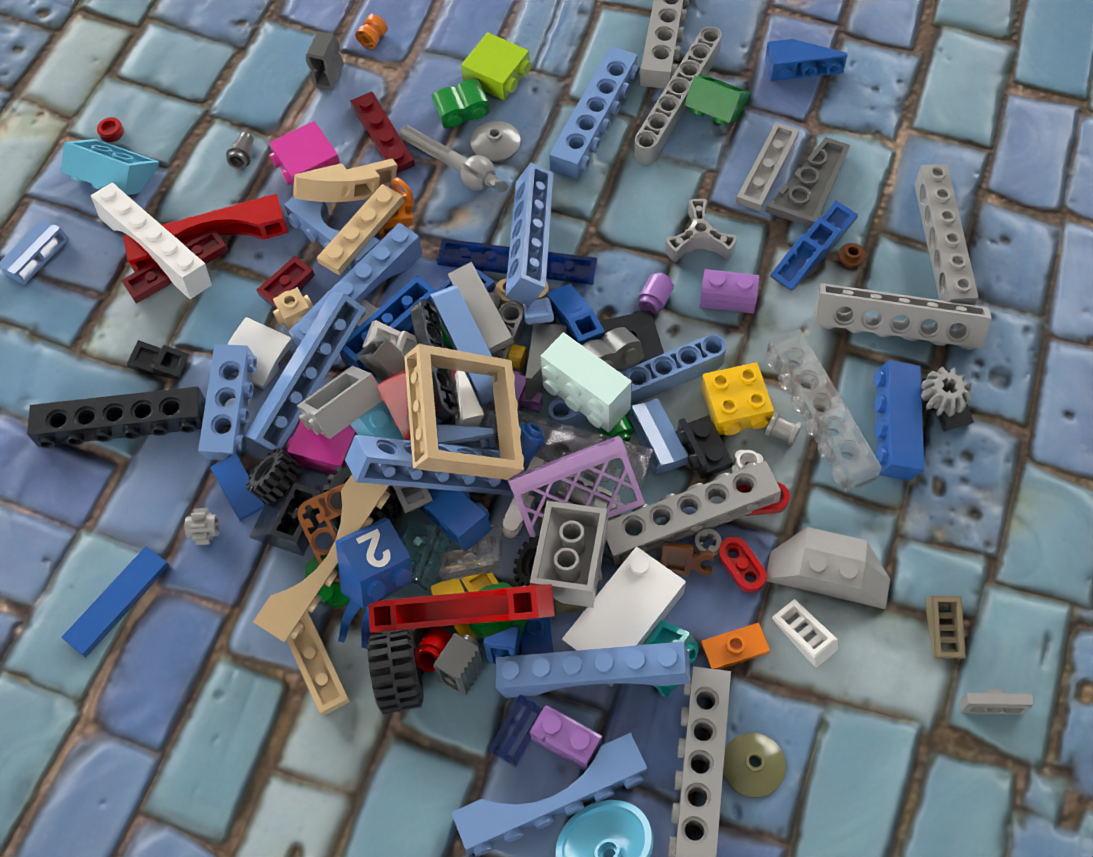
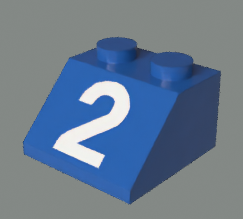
M383 518L335 541L341 592L364 608L413 583L411 557L388 518Z

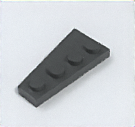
M825 137L807 158V162L797 169L793 174V178L783 185L773 200L769 201L765 212L811 227L823 211L849 152L850 145Z

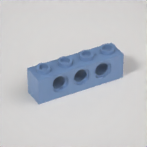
M214 344L198 449L208 460H224L234 454H237L240 459L241 452H244L246 448L244 428L245 425L249 424L250 412L247 407L248 400L252 398L254 390L253 383L251 382L252 372H256L257 357L246 345ZM239 372L235 379L229 380L231 374ZM235 398L231 406L225 407V403L229 399ZM231 425L227 433L221 434L224 426Z

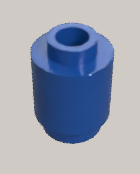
M530 422L519 425L521 429V449L524 456L523 467L526 463L528 464L532 461L545 441L542 429Z

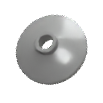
M491 121L480 125L473 132L470 143L475 155L487 157L492 163H497L513 157L519 150L521 141L519 132L514 126L502 121Z

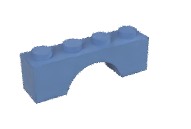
M292 197L284 204L288 215L286 218L291 226L295 229L300 228L312 242L315 243L317 241L324 249L340 232L326 225V220L329 216L326 202L307 201ZM373 237L349 264L347 269L351 270L380 240Z

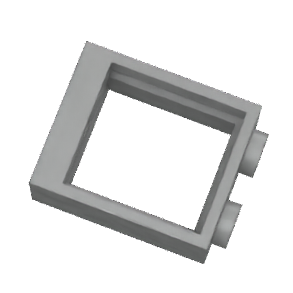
M351 366L299 403L297 407L302 414L298 417L308 430L312 429L316 435L322 434L331 439L383 401L377 387L378 383L371 373Z

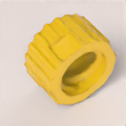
M517 344L512 345L507 360H512V369L518 371L523 369L528 353L527 347Z

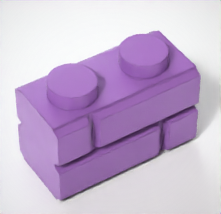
M704 269L700 308L754 314L759 275Z
M545 705L530 731L533 742L570 763L574 761L575 766L584 771L591 765L602 745V736L548 705Z

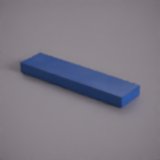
M145 546L61 638L86 658L170 565Z

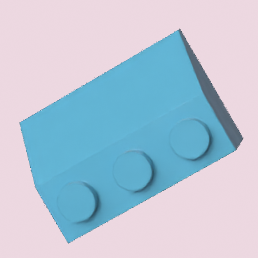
M98 139L64 142L60 172L70 175L72 180L92 183V187L96 189H102L114 183L129 197L131 194H137L142 191L159 167V161Z

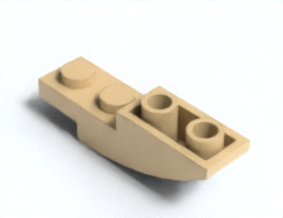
M393 159L346 169L341 163L295 174L293 196L296 199L318 202H348L369 199L382 184L387 187L392 186L391 181L396 178L397 164Z

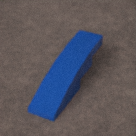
M835 200L822 218L819 216L806 234L802 233L770 274V277L793 291L838 243L856 221L858 213Z

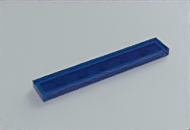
M442 238L437 256V265L460 268L472 262L475 269L479 271L507 274L510 247ZM548 252L546 279L593 285L597 258Z

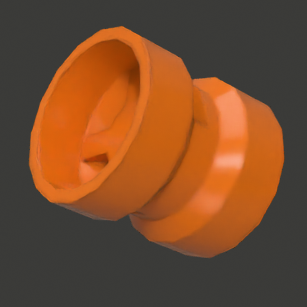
M370 14L364 20V26H360L356 31L355 37L365 48L374 49L379 43V38L384 37L387 33L388 26L382 18L375 14Z

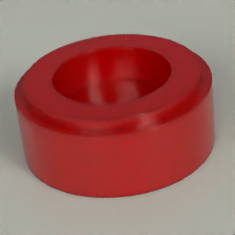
M109 117L99 122L97 132L103 141L115 142L123 136L124 128L120 120Z

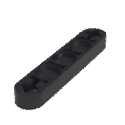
M422 299L411 307V317L417 345L423 344L445 348L437 310L430 301ZM431 366L435 416L441 421H446L458 412L450 369Z

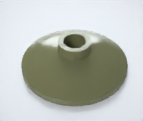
M745 733L735 737L728 743L724 754L723 775L733 790L746 797L761 798L770 795L779 788L785 777L786 761L781 748L775 741L763 734ZM752 757L758 758L761 766L757 768L752 767L749 759Z

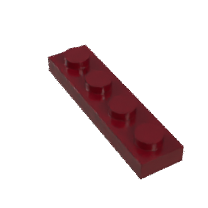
M373 91L350 100L352 109L383 161L393 159L397 164L396 174L414 167L413 157Z
M214 228L184 244L205 264L229 251ZM156 261L121 280L136 304L172 284V281Z

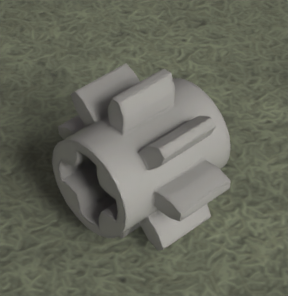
M208 508L194 509V513L185 518L184 528L186 537L188 539L192 538L196 545L210 544L213 537L218 536L220 531L217 514L212 515V513H209Z

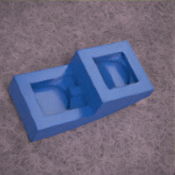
M237 454L210 467L239 521L264 508L263 501L247 490L246 484L250 479H248L249 476Z

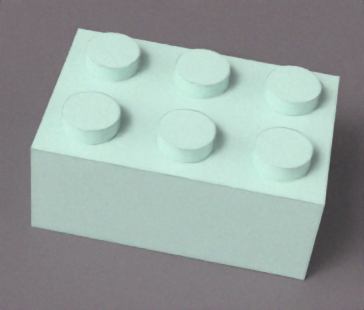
M564 332L541 355L542 381L546 391L554 396L557 394L565 400L567 406L573 411L583 413L593 426L597 428L602 427L609 433L630 410L632 381Z

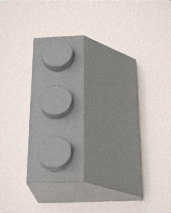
M553 501L546 502L530 586L552 584L553 598L559 602L594 608L608 530L607 508Z

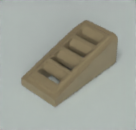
M962 596L925 597L933 658H966ZM938 607H950V612H939ZM939 619H951L952 625H939ZM940 631H953L954 637H940ZM940 643H955L956 649H941Z

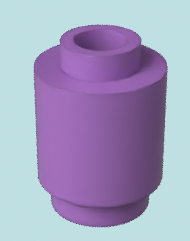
M663 273L650 275L639 295L640 301L638 304L643 311L651 310L652 314H657L663 310L674 289V284L670 277Z

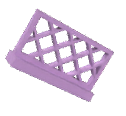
M619 436L521 472L508 479L530 537L536 536L533 526L537 517H544V513L540 512L546 497L561 503L573 504L568 502L574 486L590 492L584 506H589L593 495L608 500L609 502L606 506L608 518L645 504L626 454L625 446ZM621 457L624 464L620 478L604 472L609 461ZM603 463L601 470L594 467ZM590 469L599 473L592 489L577 483L581 471ZM575 474L573 481L566 478L568 476ZM626 474L628 475L630 483L624 481ZM602 476L617 481L611 497L596 491ZM563 480L571 484L564 499L549 493L553 482ZM621 484L633 489L636 500L626 504L615 500ZM547 485L545 491L539 489V487ZM533 490L543 496L535 510L524 505L521 494ZM613 503L619 505L618 507L610 509ZM527 511L534 514L532 520H530Z

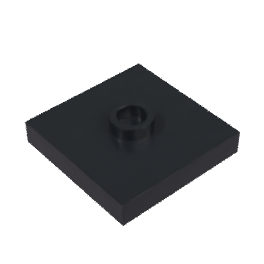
M651 310L599 321L605 334L615 328L625 327L640 340L644 358L638 364L664 354Z

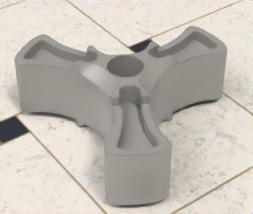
M706 199L689 200L688 215L692 221L691 226L680 235L666 238L665 252L673 262H677L687 252L691 253L693 250L698 249L716 252L725 260H729L735 251L737 236L717 231V228H713L706 219Z

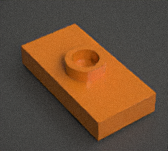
M759 622L702 640L700 643L710 669H724L770 653Z

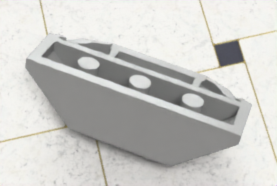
M806 527L770 552L766 571L767 582L882 609L886 608L890 578L867 540Z

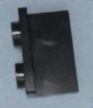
M709 415L689 423L686 422L685 418L678 421V429L675 432L689 454L688 463L692 471L697 470L701 479L733 467V460Z

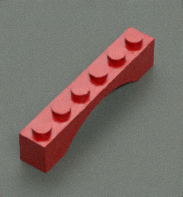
M277 194L263 196L255 200L237 203L233 206L161 224L183 245L212 228L216 230L219 236L246 235L262 240L289 233ZM123 235L127 259L134 272L155 261L133 238Z
M552 584L379 600L368 605L370 633L555 616Z

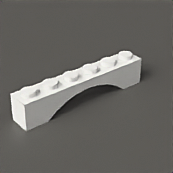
M114 183L91 195L99 218L113 231L124 232L139 243L158 263L172 283L189 299H192L212 285L205 263Z

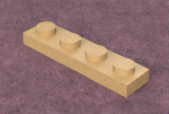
M382 184L317 256L318 263L340 276L404 203L403 195Z
M307 610L300 620L305 623L295 639L289 636L287 642L320 715L324 716L350 703V700Z

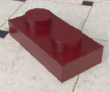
M294 256L256 290L262 299L277 309L273 301L274 298L280 296L285 291H290L297 287L300 290L315 274L313 269Z

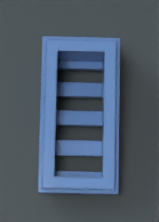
M536 299L530 307L523 304L526 324L553 322L554 315L549 299Z
M436 425L438 444L482 449L496 447L493 428Z

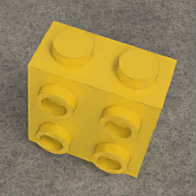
M757 362L702 375L701 390L710 418L719 435L731 436L739 433L741 430L750 428L755 430L762 429L769 424L773 417L774 409Z

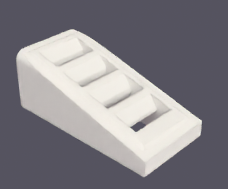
M456 370L453 378V386L458 404V412L454 415L456 426L479 427L484 415L483 410L465 372Z
M796 599L772 617L775 624L816 668L837 652V638ZM798 613L800 617L788 625L786 621ZM806 623L807 626L797 633L796 630ZM815 632L816 636L806 642L805 639Z

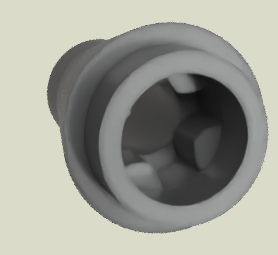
M247 132L240 133L237 140L227 150V162L231 167L244 169L250 164L254 141L251 134Z

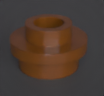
M847 243L840 248L838 257L845 268L855 269L864 263L866 252L862 246L856 243Z

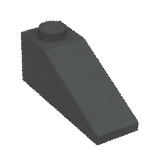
M533 325L525 378L526 399L532 400L544 387L541 355L563 332L567 335V325Z

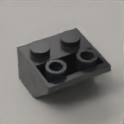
M293 482L289 484L291 487L288 490L285 489L283 496H278V499L275 502L272 501L271 504H265L250 534V538L304 556L310 543L298 520V508L302 503L322 494V492ZM310 505L306 507L307 513L303 517L305 520L311 519L314 527L309 528V532L312 534L319 525L316 515L320 513L319 508L313 509Z

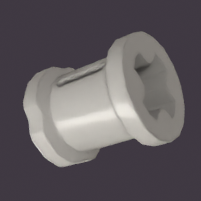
M775 412L769 422L765 435H774L787 441V445L792 447L800 432L802 423L797 422L795 424L780 417V413Z

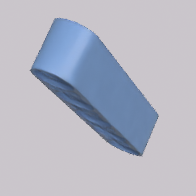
M457 285L430 294L431 302L437 310L439 320L453 350L492 357ZM465 372L479 404L484 406L494 402L492 376Z

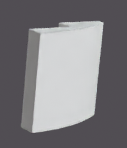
M246 317L227 345H246L257 357L256 372H252L251 382L253 385L264 390L278 373V363L291 348L293 341L291 337ZM235 372V373H233V374H231V375H234V376L237 377L238 374H239V372Z

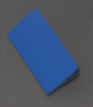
M519 626L484 638L483 644L489 663L496 664V657L520 655L522 643Z

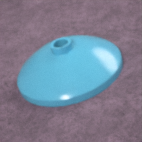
M620 800L596 802L578 811L565 824L557 840L556 857H650L653 849L652 828L644 813L630 803Z

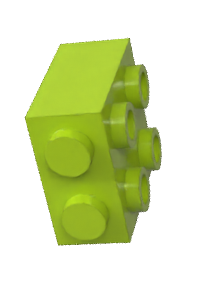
M488 32L461 64L463 81L479 79L484 92L502 100H505L510 93L516 90L519 81L523 76H527L531 69L529 50Z

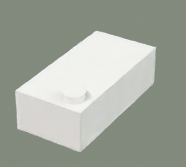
M636 546L595 597L594 608L587 607L562 638V650L566 652L644 645L660 621L665 619L683 596L686 581ZM614 683L607 684L612 687Z

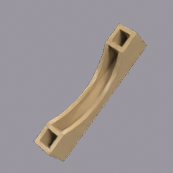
M353 475L350 476L341 490L342 513L336 540L372 524L374 520L369 516L375 507L382 509L391 494L387 492L389 485L360 483L355 481ZM334 542L323 562L307 578L285 591L270 595L253 623L283 642L287 641L289 636L295 639L305 624L300 621L307 610L311 613L314 611L322 599L318 595L324 584L330 587L339 573L335 569L338 564L336 542Z

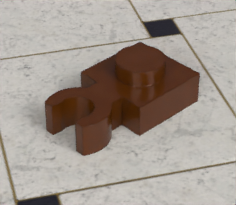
M664 541L661 564L678 576L690 577L691 569L696 570L701 575L710 576L712 575V567L704 566L701 562L704 560L713 561L714 552L703 550L697 554L693 553L694 545Z

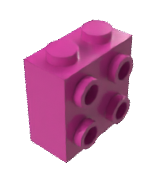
M315 121L269 142L272 153L269 154L270 159L276 169L279 167L282 169L280 173L287 186L292 184L294 187L295 174L340 164L338 154Z
M299 419L294 436H291L287 442L286 451L288 455L299 462L301 467L335 475V469L338 466L342 468L347 466L345 458L354 436L358 434L351 425H348L329 439L322 434L316 435L312 429L308 430Z

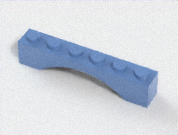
M398 223L289 330L295 347L298 348L331 292L345 293L360 303L379 284L396 274L406 272L423 255L419 236L401 223Z
M684 642L496 657V689L505 698L537 696L556 689L590 684L630 683L654 686L691 684L689 652Z
M629 733L602 745L594 761L584 774L568 788L552 797L533 803L516 805L480 799L451 813L468 855L475 853L477 857L494 849L493 844L505 839L506 843L521 838L524 836L523 831L536 826V829H541L552 824L555 821L553 817L565 812L569 816L584 809L583 804L595 799L596 802L604 801L613 796V790L625 785L626 789L639 785L644 781L642 777L647 774V766L632 734Z

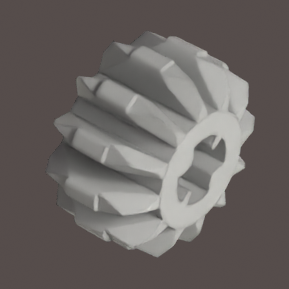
M941 367L937 372H930L921 385V390L923 391L921 394L922 400L928 401L926 405L927 410L937 409V416L945 411L949 417L953 416L955 411L958 413L962 412L972 397V394L969 393L972 384L964 382L966 374L956 375L955 368L951 369L948 373L944 367Z

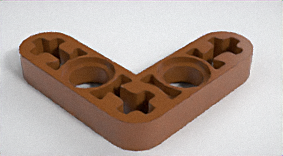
M346 483L305 501L298 508V520L319 565L323 562L321 555L328 554L332 546L327 550L319 549L316 546V537L320 533L327 532L332 536L334 544L337 534L330 520L341 516L342 509L337 510L333 508L330 500L332 495L341 492ZM310 505L313 509L319 508L320 513L316 515L319 524L323 523V521L327 523V527L319 528L312 534H310L309 528L314 527L311 519L305 520L303 517L307 513L306 507ZM336 576L333 582H340V577Z

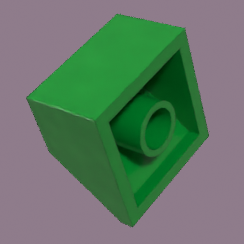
M694 75L684 105L690 107V112L704 117L706 113L714 116L712 121L727 125V122H736L750 99L752 92L707 75Z

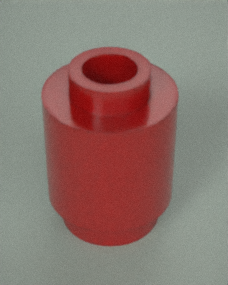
M431 628L425 633L415 651L416 664L420 669L426 672L436 670L433 664L452 638L446 630Z

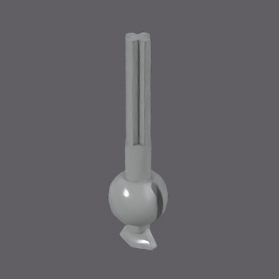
M405 125L404 129H400L399 133H401L400 138L459 171L463 184L470 190L483 191L490 187L499 193L507 191L509 186L504 180H498V177L495 176V167L487 157L475 155L467 159L408 125Z

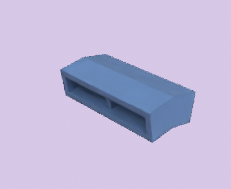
M41 219L0 261V269L5 275L25 285L69 238L60 227Z
M656 398L646 403L631 406L626 416L655 474L671 471L686 465L688 455L659 399Z

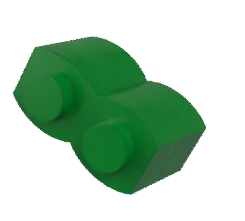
M469 79L455 87L442 88L432 94L433 105L443 128L457 127L466 120L481 119L490 112L489 102L479 79Z

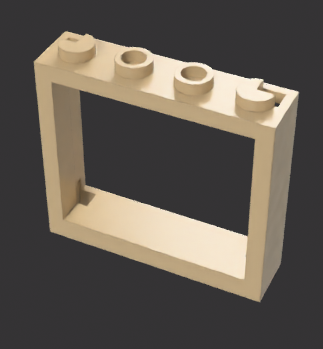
M418 344L404 356L413 469L508 480L524 470V456L521 449V429L518 422V402L515 396V375L512 369V360ZM431 366L492 376L500 458L438 450Z

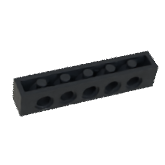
M196 386L32 404L29 408L27 435L38 447L53 448L55 445H80L83 442L89 441L108 442L117 438L136 439L144 435L164 436L171 432L180 431L191 433L202 429L206 399L200 388Z

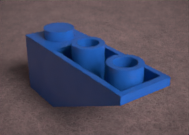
M795 39L769 41L767 43L765 61L770 81L843 73L848 55L846 52Z
M571 283L547 292V297L562 325H567V335L572 337L573 340L583 345L588 341L601 339L605 335V331L595 312Z

